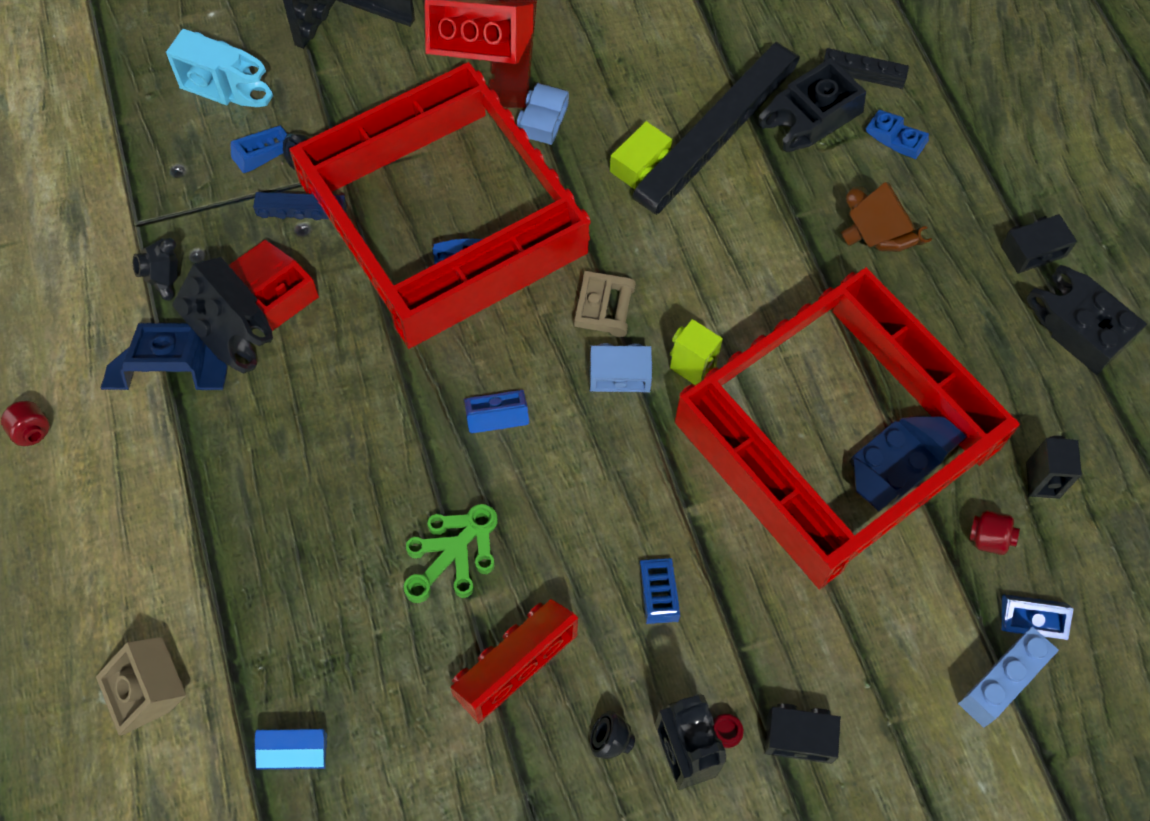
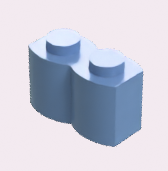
M537 83L534 90H529L526 98L527 107L525 111H520L517 126L525 130L529 139L552 145L568 107L569 91Z

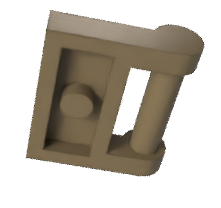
M585 271L574 327L609 332L617 337L626 336L628 324L626 323L630 297L635 291L636 282L626 277ZM611 289L620 292L614 320L606 318Z

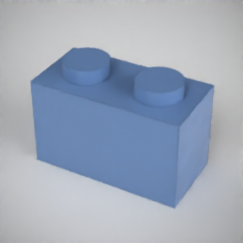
M608 343L591 346L590 391L650 392L652 382L651 346H643L641 344L613 346Z

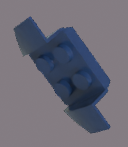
M138 323L130 346L107 365L100 388L101 390H129L134 371L191 372L196 390H223L228 367L214 355L186 323Z
M945 417L901 418L899 422H893L850 459L849 462L854 467L856 492L866 499L878 512L889 503L895 505L934 472L949 452L966 439L967 436Z

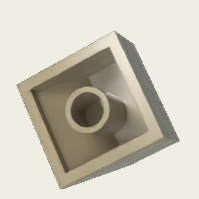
M162 637L127 642L96 676L119 736L125 735L171 712L187 696L184 691L183 682L179 679L171 654L167 650Z

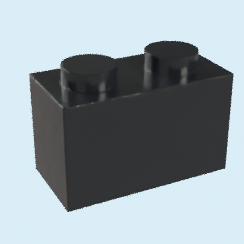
M1058 214L1049 218L1047 216L1041 217L1034 223L1026 226L1018 225L1008 231L1001 248L1017 274L1067 257L1077 240L1061 215Z
M1051 436L1042 442L1026 462L1029 497L1060 499L1082 476L1078 440L1066 439L1064 436Z
M777 704V707H772L767 714L764 754L832 764L838 758L841 716L831 715V711L827 709L813 708L811 712L797 710V706L793 704Z

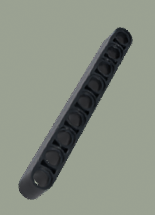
M775 42L639 183L633 193V200L655 215L659 214L796 68L800 56L780 43Z

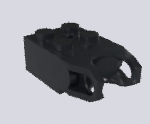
M830 58L788 84L786 90L776 95L771 104L759 115V126L762 129L777 126L790 127L789 133L782 140V149L785 152L810 147L864 113L866 90Z
M222 257L193 264L172 306L219 360L243 374L255 370L257 366L255 352L250 342L260 347L265 343H271L273 340L272 329L263 311L256 304L258 299ZM252 330H261L265 337L255 335ZM235 353L247 359L249 364L238 362L235 358Z
M1060 265L1052 275V278L1062 296L1034 288L1026 300L1041 324L1053 333L1051 337L1094 374L1098 375L1135 340L1147 323L1091 277L1070 267ZM1061 274L1066 275L1072 284L1065 282ZM1036 297L1042 299L1046 307L1040 305L1037 302Z
M701 693L668 704L666 709L659 711L655 723V728L678 790L716 778L726 762V752L723 743L718 739L714 731V722L708 708V703L705 696Z

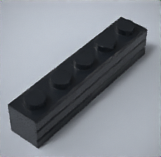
M830 48L826 49L823 60L825 62L832 58L853 79L903 89L909 65Z

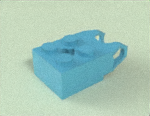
M182 29L166 51L180 89L224 105L233 102L241 106L263 107L267 106L273 97V93L268 85L260 80L266 72L261 61L244 50L232 47L224 41H217L205 37L199 32ZM255 66L259 68L258 72L252 74L249 67ZM253 90L266 92L262 99L256 100L250 96Z

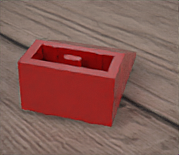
M267 240L262 241L229 264V267L258 299L256 304L263 311L272 331L319 298L314 280L293 258Z

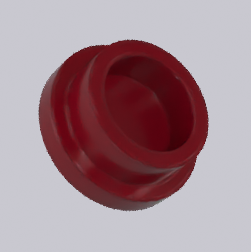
M721 714L715 717L713 728L718 739L722 741L724 748L729 749L737 746L744 734L741 721L731 714Z

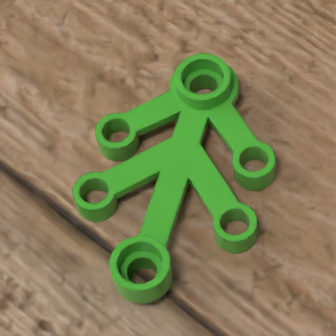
M485 504L476 505L466 515L443 516L441 514H434L429 517L427 522L428 529L433 535H442L450 528L465 529L455 537L431 539L412 537L407 541V553L415 559L421 558L426 552L444 551L422 575L414 574L406 579L404 592L408 600L414 603L424 602L430 596V586L454 560L456 563L454 591L461 598L469 597L473 593L474 587L472 580L469 578L467 546L476 536L479 552L475 559L476 569L481 574H489L493 571L495 563L490 553L489 534L496 528L498 518L492 507ZM480 517H485L488 520L484 525H479L476 521ZM435 521L443 523L442 527L438 529L433 528L432 524ZM413 544H420L422 546L417 552L410 550ZM483 559H488L491 562L486 568L479 565V562ZM465 582L470 586L468 590L460 591L458 585ZM417 586L424 588L423 593L420 595L412 593V590Z

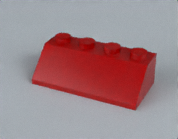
M425 0L426 54L512 64L519 63L533 33V4L493 0Z
M552 599L544 605L542 603L537 604L530 610L527 615L528 619L522 625L518 626V624H515L509 628L502 637L504 640L495 648L490 646L479 655V662L470 670L464 668L453 678L452 682L454 684L450 687L452 695L478 724L577 637L578 617L572 611Z

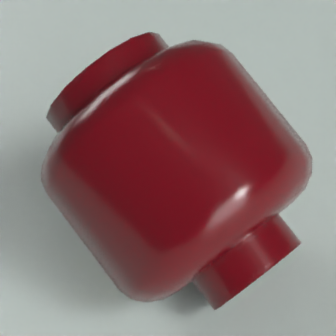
M18 401L11 404L1 417V425L10 440L18 446L25 447L37 444L49 432L50 424L48 418L41 408L31 401Z
M985 510L980 516L975 515L970 540L975 541V547L980 551L1005 555L1010 546H1017L1020 528L1014 527V518L1011 515Z

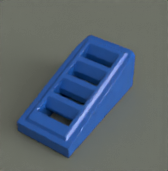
M280 125L231 141V157L243 173L250 172L283 154V141L288 134ZM277 138L279 143H275L273 139Z
M672 558L640 560L646 624L679 622L680 609ZM666 568V573L649 574L648 569ZM667 580V584L650 586V581ZM668 591L669 596L652 597L651 592ZM670 603V607L653 609V604Z

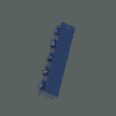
M255 193L253 208L256 216L261 218L329 219L313 194ZM334 195L346 213L347 204L345 196Z

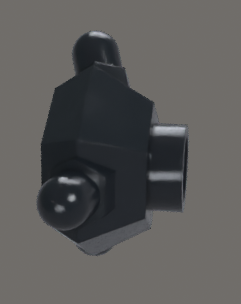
M172 238L160 239L142 249L140 253L134 254L132 260L135 276L143 277L145 282L155 286L156 291H159L162 299L165 301H170L174 298L172 285L177 280L178 260L174 251L176 242Z

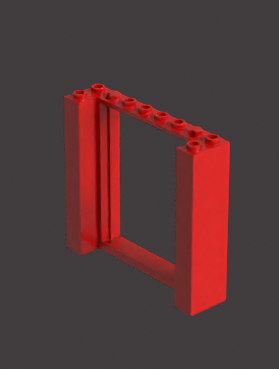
M469 62L289 148L299 183L306 194L314 195L391 312L394 328L408 349L588 254V241L590 240L589 225L591 221L587 212L584 209H579L571 191L568 188H563L556 171L553 168H548L541 151L538 148H533L525 130L518 128L510 110L503 108L495 90L488 88L482 73L479 70L475 71ZM486 109L555 202L410 278L393 285L332 192L486 116Z
M867 267L857 274L855 272L848 274L841 282V285L835 289L832 287L828 288L821 294L818 301L812 305L807 303L801 307L795 317L779 322L772 333L756 338L749 349L743 353L738 351L728 359L727 364L720 369L718 367L711 369L704 376L703 381L697 385L690 384L684 388L679 395L675 424L819 590L840 575L852 559L975 464L981 466L998 453L1020 426V423ZM832 308H834L833 313L932 417H945L967 436L959 444L964 450L963 453L856 535L851 532L722 387L726 382Z

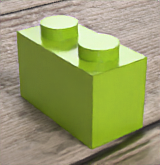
M646 121L611 155L610 172L635 190L639 183L671 151L672 138Z
M692 319L686 327L681 326L673 336L674 346L670 352L672 357L670 369L694 385H697L703 381L704 376L711 369L716 367L723 338Z

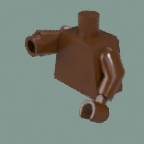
M889 182L883 183L870 195L861 186H856L847 193L846 201L851 209L849 214L855 224L841 231L849 246L864 238L869 247L875 246L879 251L900 252L916 245L926 244L932 240V238L925 240L921 237V231L928 229V227L915 228Z

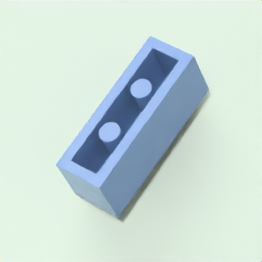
M1032 626L1007 650L958 704L983 728L997 719L1059 650Z

